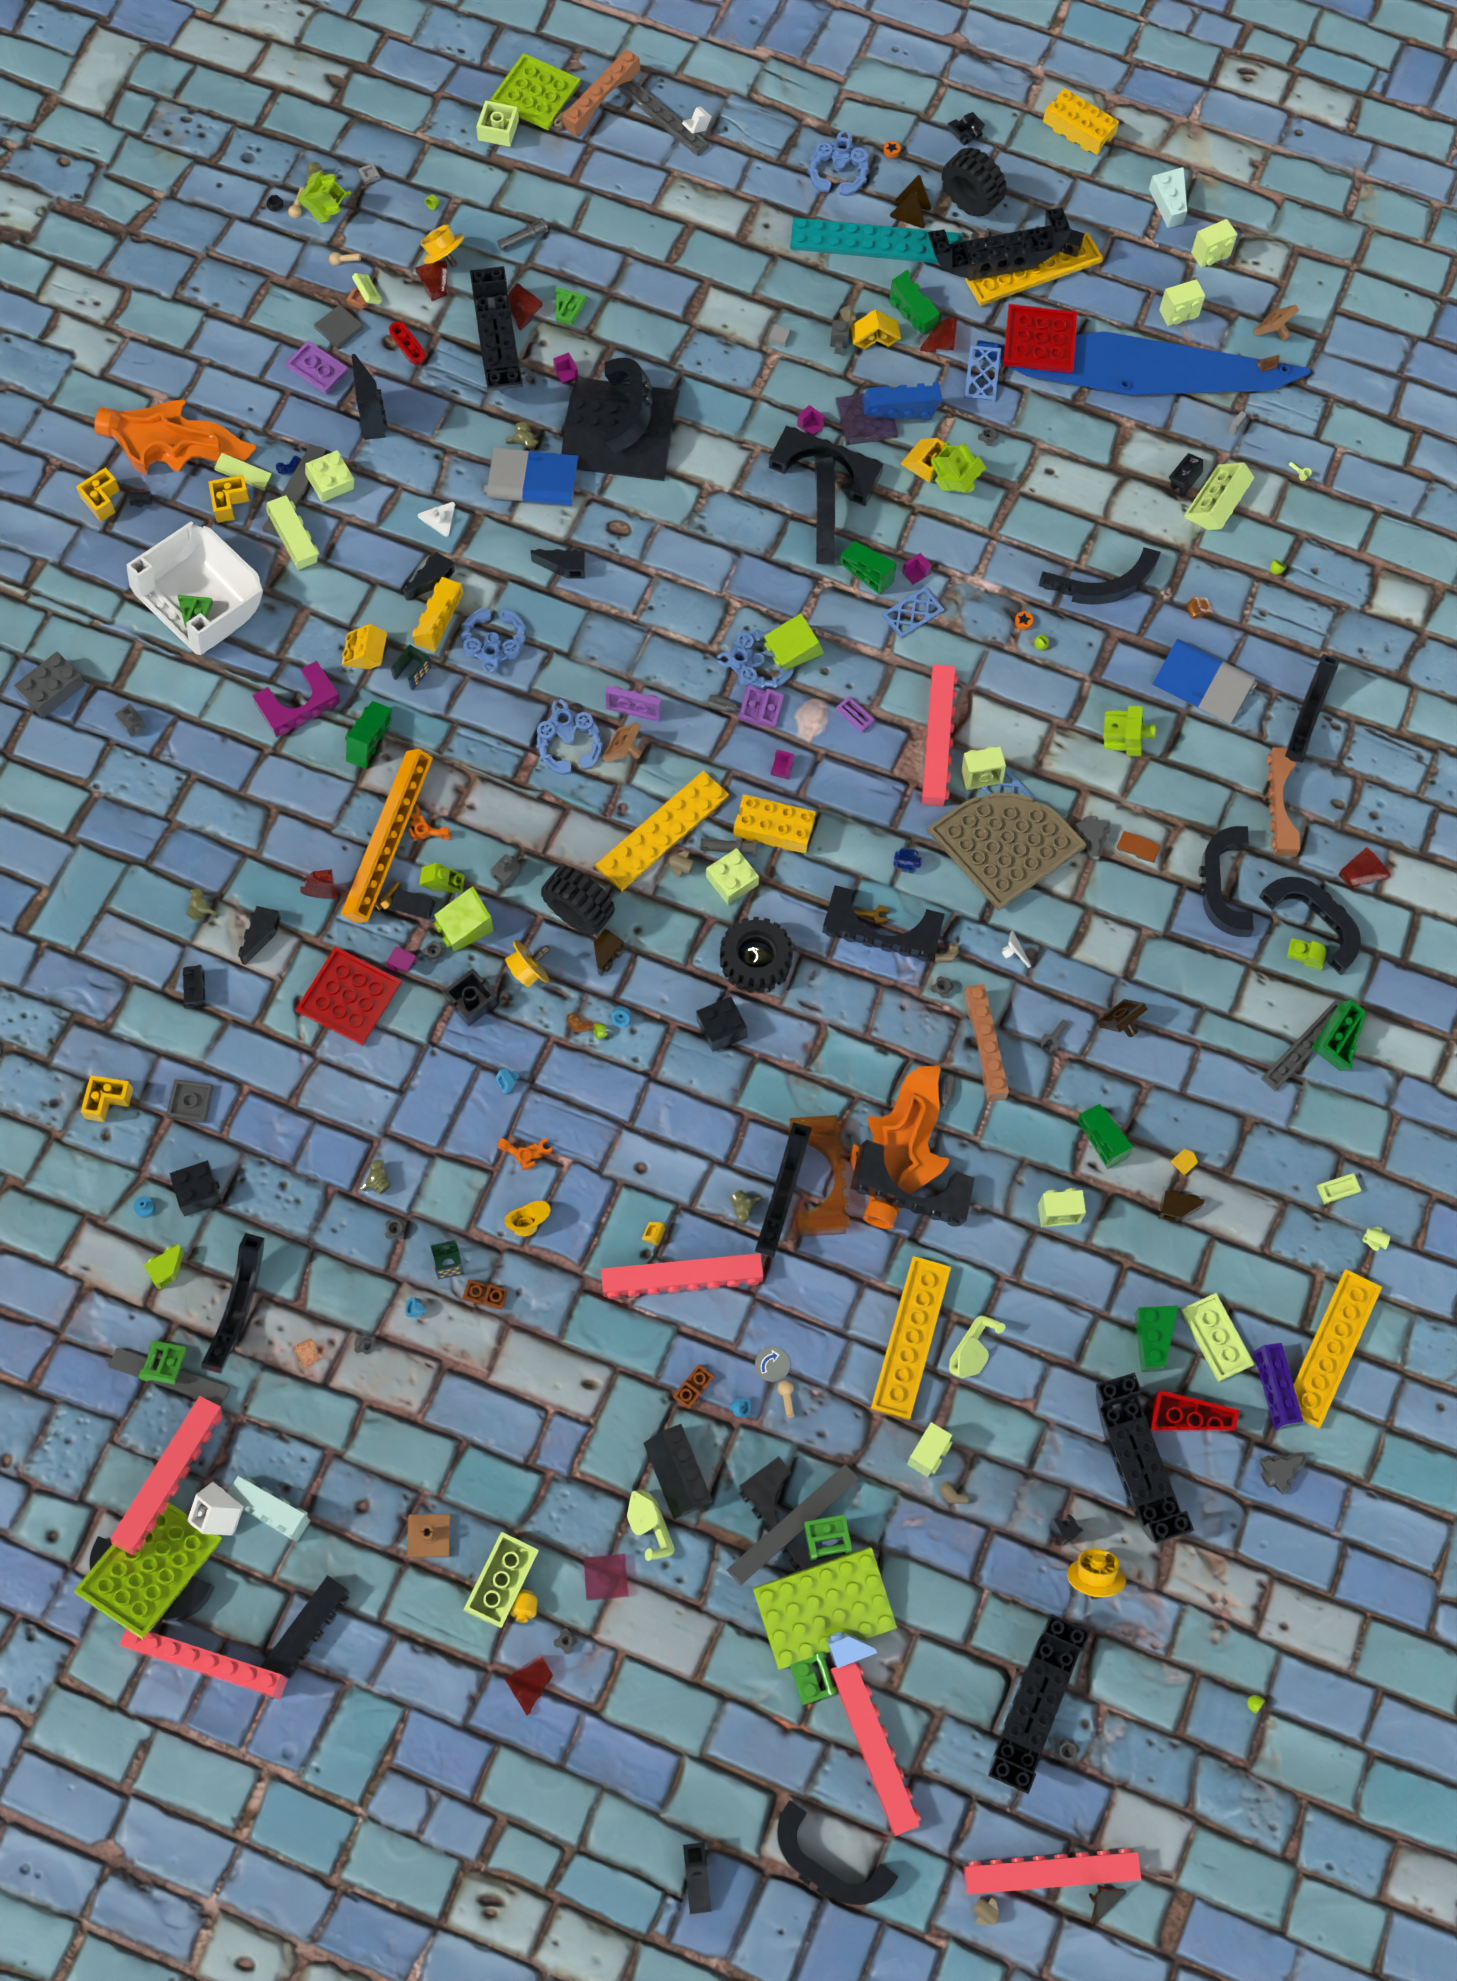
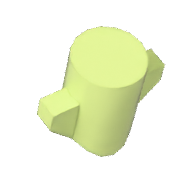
M1381 1227L1368 1228L1362 1241L1375 1251H1378L1379 1248L1386 1250L1390 1241V1234L1382 1232Z

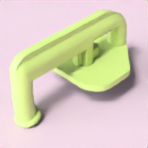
M978 1316L950 1358V1373L959 1378L979 1374L989 1357L987 1349L978 1340L979 1336L986 1326L995 1329V1332L1000 1334L1004 1332L1005 1324L986 1316Z
M647 1490L633 1491L627 1513L631 1529L636 1535H643L654 1529L661 1548L657 1550L648 1548L645 1551V1559L650 1561L673 1555L675 1551L674 1545L656 1499Z

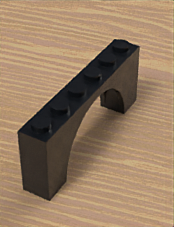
M786 425L769 458V468L785 474L795 462L803 458L814 456V454H832L833 460L843 465L851 477L852 488L849 500L866 506L882 475L883 463Z
M834 886L822 933L833 938L836 936L844 938L848 942H860L867 947H879L886 952H898L905 957L913 956L921 961H933L945 916L944 913L926 909L922 920L910 931L895 936L880 935L867 929L856 917L852 906L853 890Z
M867 1139L859 1146L850 1189L855 1190L861 1195H870L878 1201L890 1202L895 1207L910 1209L915 1214L927 1215L932 1220L947 1222L948 1225L953 1227H959L967 1221L974 1177L956 1172L949 1178L942 1194L929 1198L913 1196L898 1187L890 1177L884 1161L885 1146Z
M779 1456L739 1486L741 1491L739 1492L740 1497L745 1503L749 1502L753 1507L751 1509L752 1513L758 1520L762 1519L767 1533L778 1524L774 1511L775 1498L782 1484L792 1473ZM843 1540L839 1541L834 1545L843 1544ZM790 1541L780 1550L783 1554L786 1552L791 1558L789 1562L792 1567L800 1571L847 1555L845 1552L811 1560L809 1548L798 1545L793 1541Z

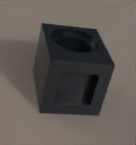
M1071 229L1068 239L1058 252L1078 257L1085 233Z

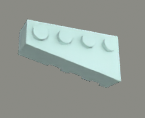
M237 1476L227 1493L244 1506L243 1511L298 1542L311 1521L307 1517L308 1513L299 1507L295 1509L290 1506V1502L282 1497H279V1499L272 1495L273 1492L264 1486L261 1489L255 1486L256 1482L245 1476L243 1479Z

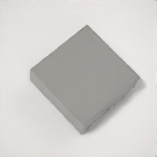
M373 163L358 169V173L365 185L381 179Z
M774 324L768 342L785 347L791 329Z
M1241 411L1231 423L1228 433L1234 436L1244 424L1246 413Z

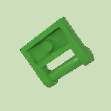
M152 1341L149 1346V1355L144 1368L139 1373V1378L143 1381L154 1380L175 1385L186 1354V1347ZM163 1352L157 1370H152L157 1354Z
M845 1515L804 1522L811 1560L842 1552L846 1554L852 1553ZM843 1538V1544L816 1549L815 1543Z
M825 1651L790 1665L802 1706L839 1693L837 1687H834L825 1660L827 1658ZM814 1662H818L827 1689L822 1692L811 1664Z

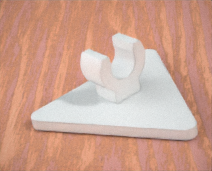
M450 502L418 514V518L443 536L448 537L455 503Z
M1013 931L1010 932L1009 945L1002 949V954L1005 958H1008L1016 953L1025 965L1030 968L1031 964Z

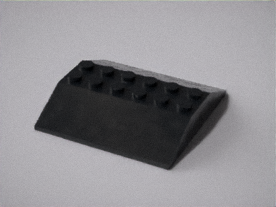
M576 377L568 405L561 454L578 456L576 470L665 481L680 390L652 387L651 418L648 427L635 443L613 453L605 443V429L619 424L628 415L630 410V384L620 383L612 386L609 381Z

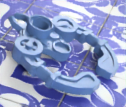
M842 130L838 133L835 141L817 144L816 150L812 158H810V168H808L807 173L810 175L813 185L820 192L829 193L831 182L828 179L820 178L818 175L819 170L816 168L817 165L821 164V161H827L830 158L836 171H843L847 163L851 161L854 166L858 167L857 171L860 172V175L856 176L853 183H840L839 195H852L867 182L866 174L869 171L867 152L861 147L857 148L852 143L850 131L846 132L848 138L842 137L845 134V131Z
M490 609L476 610L461 625L463 632L460 634L463 643L464 654L467 657H476L482 661V668L486 673L489 672L486 666H494L490 670L491 673H494L499 666V662L505 659H516L520 655V650L526 639L524 632H526L527 628L520 617L511 610H501L499 619L505 624H513L517 635L513 636V640H507L503 644L500 642L499 635L495 632L489 633L483 643L473 638V634L470 633V630L474 629V625L477 622L485 623L491 620Z
M755 630L748 633H740L736 637L735 646L730 652H722L717 655L718 659H721L723 656L728 658L727 662L718 660V664L724 667H731L738 674L739 683L746 687L751 685L760 689H764V687L776 689L778 686L786 683L794 672L793 668L784 671L781 666L780 675L772 677V680H764V677H757L756 670L753 668L763 665L764 656L761 653L751 651L753 642H760V639H765L764 636L770 633L771 630L767 632Z
M559 699L563 709L558 710L556 708L558 702L554 700L552 704L553 714L547 721L539 723L537 727L536 747L540 752V761H543L548 768L558 774L571 773L570 761L561 760L556 762L551 754H547L546 748L549 747L547 741L552 740L555 734L561 738L564 744H572L577 729L581 732L588 731L589 737H593L594 743L591 744L592 752L583 755L579 759V764L583 770L592 768L598 761L601 749L604 746V742L600 738L601 731L594 723L591 714L587 712L578 714L569 710L567 703L563 699ZM565 717L568 721L561 723L559 719Z

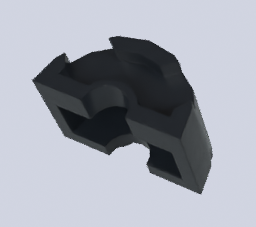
M974 112L964 115L960 121L955 119L949 122L947 128L965 146L972 140L981 138L985 124Z

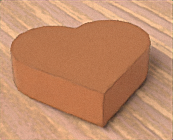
M355 287L346 299L347 304L359 309H364L368 306L358 287Z

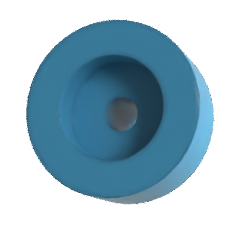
M623 1006L614 1008L611 1014V1021L620 1027L626 1026L631 1018V1012Z
M140 1197L134 1203V1211L139 1217L147 1218L154 1213L155 1204L149 1197Z
M414 1297L409 1298L405 1308L406 1316L418 1318L420 1314H425L426 1306L422 1305V1300Z
M737 1397L730 1404V1410L733 1411L736 1417L746 1418L751 1412V1402L747 1397Z

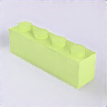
M285 495L267 502L266 511L297 570L317 563L318 548L311 543L310 533L304 529L301 516H297L293 501H289Z

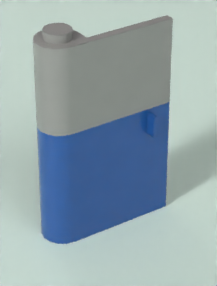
M494 448L488 484L484 485V494L490 499L573 506L578 456Z
M1177 639L1152 685L1231 725L1249 691H1254L1258 682L1255 681L1256 677Z

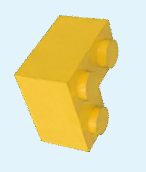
M876 309L850 326L853 344L864 350L877 341L889 347L901 339L898 321Z
M106 467L76 486L80 498L100 522L116 513L109 498L118 493L120 489L116 479Z
M244 475L208 481L213 512L217 523L235 520L232 505L250 501Z
M90 1075L81 1114L86 1120L105 1122L110 1104L129 1107L133 1087L129 1081Z

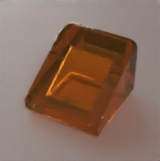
M1276 355L1258 360L1257 365L1260 371L1277 368L1280 356Z
M1194 597L1186 604L1192 619L1213 614L1207 598Z
M312 1338L293 1347L303 1368L322 1359Z

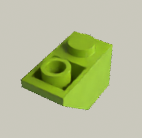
M433 863L421 868L419 885L437 892L463 893L465 875L441 864Z
M179 1244L165 1249V1253L160 1256L151 1257L143 1265L158 1290L177 1279L184 1251Z

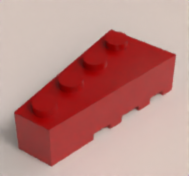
M1158 1390L1155 1392L1149 1428L1151 1432H1232L1236 1430L1239 1410Z

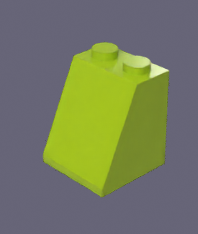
M801 613L764 636L766 649L769 653H774L776 656L773 658L778 668L782 666L784 671L824 654L818 639Z
M474 887L466 890L434 914L436 922L433 924L437 932H442L444 935L442 939L446 947H451L453 952L494 932L492 918Z

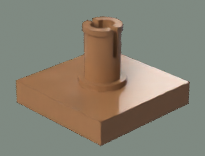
M1292 305L1273 311L1253 329L1254 334L1258 336L1276 331L1281 341L1286 340L1291 336V333H1289L1285 323L1299 311L1298 307Z
M635 722L617 728L602 759L608 763L626 757L627 754L635 760L638 759L642 754V750L632 743L641 726Z
M408 1515L407 1557H450L451 1515Z

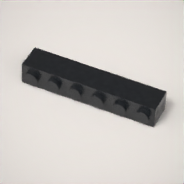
M327 1575L260 1668L291 1679L298 1669L296 1666L300 1660L304 1661L310 1654L311 1650L309 1648L314 1642L317 1643L323 1636L324 1632L322 1630L327 1624L330 1625L337 1616L335 1613L338 1608H343L350 1598L348 1596L350 1592Z

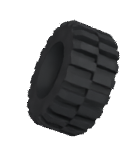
M977 148L961 149L945 164L941 178L943 187L946 189V193L950 196L951 201L955 202L958 205L957 207L960 210L963 209L965 213L979 217L989 214L1004 199L1007 183L1004 180L1003 172L1000 171L1001 168L994 162L995 160Z
M558 867L541 888V896L544 902L547 903V906L561 920L581 933L584 932L587 935L599 933L614 914V902L611 901V897L606 894V891L589 876L584 875L579 870H575L573 867Z
M753 917V920L744 918L742 923H734L733 928H728L725 932V937L721 941L720 966L723 968L724 976L729 977L728 981L732 985L736 983L738 989L743 990L746 988L749 993H753V990L764 993L766 988L769 990L775 989L776 983L780 985L784 982V977L788 976L792 965L793 948L791 947V939L787 937V932L784 928L780 930V924L777 922L772 924L768 918H764V920H759V917ZM757 942L767 945L773 951L774 959L764 967L754 968L744 964L739 959L738 952L744 945Z

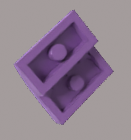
M747 685L737 719L755 725L775 728L784 694L768 688L764 691Z

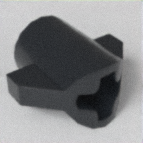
M139 489L128 492L130 505L137 507L152 505L151 491Z

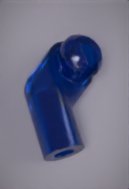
M294 455L289 464L277 463L276 470L281 475L293 473L301 459Z

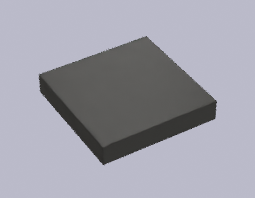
M340 304L314 324V328L337 349L364 329L363 325Z
M175 1079L166 1117L206 1124L214 1086Z

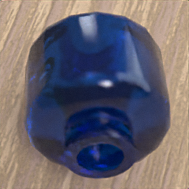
M900 848L899 852H895L893 865L896 866L898 871L915 873L916 869L921 867L922 857H919L917 850Z

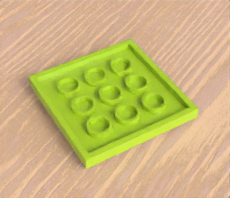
M523 53L490 101L518 107L520 118L549 130L556 116L561 113L580 86L581 79Z

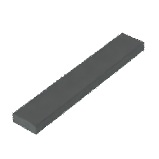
M312 444L309 445L280 496L286 495L289 501H293L295 508L310 484L305 474V463L326 455V449ZM268 517L263 526V531L280 537L270 517Z
M1337 1000L1321 1014L1262 1076L1261 1080L1275 1092L1314 1052L1311 1047L1339 1005Z
M116 1348L108 1367L139 1378V1373L144 1368L147 1358ZM154 1362L152 1370H157L159 1362ZM182 1370L179 1371L175 1385L154 1380L148 1381L196 1399L201 1396L220 1407H223L230 1388Z

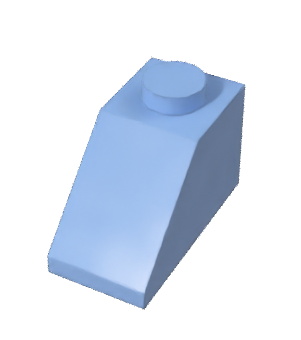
M846 1632L833 1633L829 1639H826L837 1668L877 1653L876 1648L872 1644Z

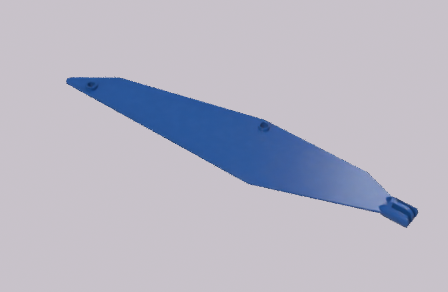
M1106 331L1076 335L1072 373L1008 366L1028 377L1127 395L1272 391L1310 374V369L1307 367ZM982 340L977 341V346L1001 348L1000 363L1003 364L1005 344ZM976 350L975 357H981V352ZM990 352L987 355L992 361L997 360V352Z

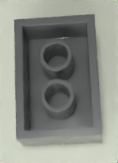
M57 651L18 681L14 687L19 696L43 719L84 687L85 683L81 674Z

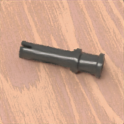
M541 217L539 221L533 224H526L522 230L497 240L498 246L503 251L528 238L534 239L536 235L548 232L547 224Z
M701 838L700 850L731 852L737 848L741 854L757 856L758 840L751 842L742 841V839L726 841Z

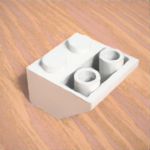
M212 1482L196 1494L187 1522L202 1534L233 1535L244 1506L226 1493L223 1488Z

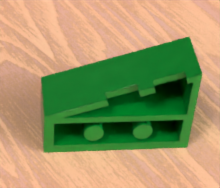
M907 269L892 280L889 302L892 307L901 313L903 318L913 325L915 330H918L923 335L938 325L940 313L927 296L924 298L918 290L920 288L919 284L913 283L909 277L911 273Z
M856 541L840 555L839 563L879 595L895 579L896 562Z
M374 701L364 708L362 716L356 719L352 730H348L346 733V762L367 769L369 755L375 754L376 749L374 746L378 739H383L392 722V708Z
M1353 1000L1340 1002L1311 1048L1339 1071L1352 1069L1353 1063L1351 1062L1353 1054L1357 1049L1356 1042L1358 1035L1361 1033L1366 1011Z
M1101 1104L1079 1114L1078 1123L1107 1169L1128 1158L1133 1146Z
M1178 1305L1139 1307L1134 1313L1141 1372L1162 1371L1166 1366Z

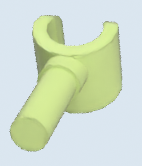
M1293 462L1289 463V466L1299 473L1301 481H1305L1312 475L1311 469L1304 468L1302 470Z

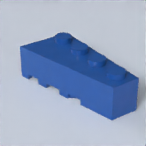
M933 382L931 386L919 383L917 387L908 388L907 385H900L895 389H891L890 386L867 388L862 397L865 416L875 418L888 417L891 419L931 420L942 401L939 382Z

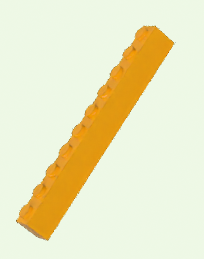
M421 749L406 751L341 911V915L353 923L368 922L433 760L431 756Z

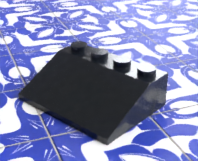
M352 354L356 401L364 439L386 438L385 431L388 430V423L381 389L377 388L376 381L356 354Z

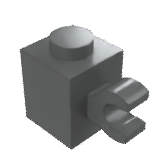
M833 320L830 347H835L834 354H841L842 348L847 349L850 322Z
M130 703L115 713L119 724L130 737L140 734L146 728L143 718Z
M505 854L492 867L491 876L507 888L521 873L520 863L516 858Z

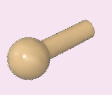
M300 187L297 197L305 189L304 187ZM297 198L294 205L288 209V214L292 218H298L302 214L301 203Z
M333 252L329 256V262L334 266H338L342 262L361 260L360 254L341 255L338 252Z
M784 1380L778 1384L777 1390L783 1396L786 1417L792 1418L795 1416L791 1399L793 1385L790 1381Z

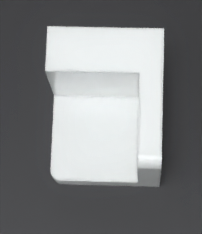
M701 106L696 107L692 119L683 120L682 124L691 133L706 131L712 116Z

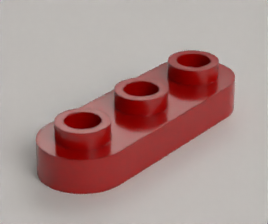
M402 322L392 323L389 327L390 336L409 362L415 365L423 363L425 351L406 325Z

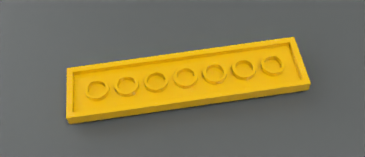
M1086 232L1078 257L1057 251L1052 257L1037 265L1035 269L971 281L965 278V281L979 306H983L1101 263L1103 257L1089 233Z
M703 770L598 861L595 867L622 892L729 798V794Z
M915 1256L912 1257L871 1410L910 1421L950 1274V1266Z
M1347 1269L1341 1275L1293 1383L1303 1422L1317 1429L1321 1427L1382 1289L1381 1286Z

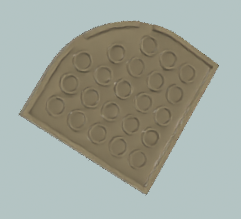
M991 793L989 796L972 798L957 806L927 828L928 833L998 911L1085 849L1087 845L1069 824L1048 805L1034 801L1031 797L1015 793Z

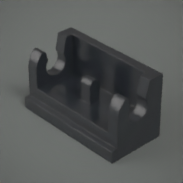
M1187 453L1169 476L1171 488L1174 490L1178 486L1180 494L1185 496L1203 473V459Z
M396 889L391 909L430 919L436 902L428 897Z
M202 965L184 967L182 972L184 1009L206 1007L205 971Z
M1070 1514L1067 1515L1070 1520V1526L1059 1517L1053 1519L1048 1525L1059 1546L1075 1539L1083 1531Z

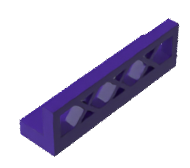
M1282 1343L1263 1345L1253 1352L1274 1430L1282 1429L1287 1425L1300 1424L1303 1422L1283 1345Z

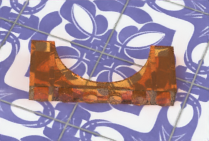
M837 1115L790 1118V1131L793 1122L812 1127L807 1145L817 1149L827 1158L834 1173V1186L826 1200L811 1210L797 1213L798 1237L846 1234L847 1228H850V1218L845 1214V1209L848 1208V1197H844L843 1192L847 1187L846 1178H842V1171H845L844 1159L840 1158V1152H843V1141L839 1140L838 1133H841V1121L837 1122Z

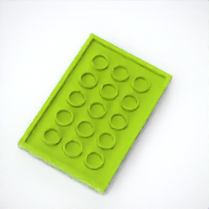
M167 1502L168 1507L164 1514H160L156 1519L157 1525L153 1532H148L145 1537L146 1542L141 1551L137 1550L133 1556L111 1545L74 1590V1594L142 1640L222 1542V1538L219 1535L202 1534L187 1522L189 1515Z
M871 1547L752 1588L778 1670L813 1657L817 1653L830 1652L826 1639H829L833 1633L846 1632L865 1640L897 1628Z

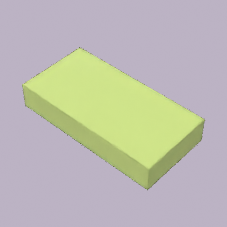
M354 273L352 278L366 303L380 304L382 298L369 275Z
M1354 1173L1316 1186L1324 1204L1362 1191Z

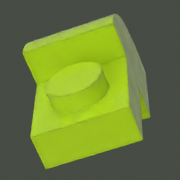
M1291 938L1286 958L1304 962L1303 966L1322 971L1327 949L1321 943L1313 940L1311 943Z

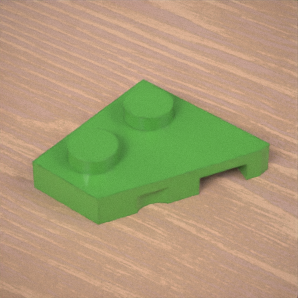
M556 287L557 322L573 326L587 301V297L580 293Z
M187 595L177 596L185 628H187L186 622L200 613L208 618L213 605L212 598Z

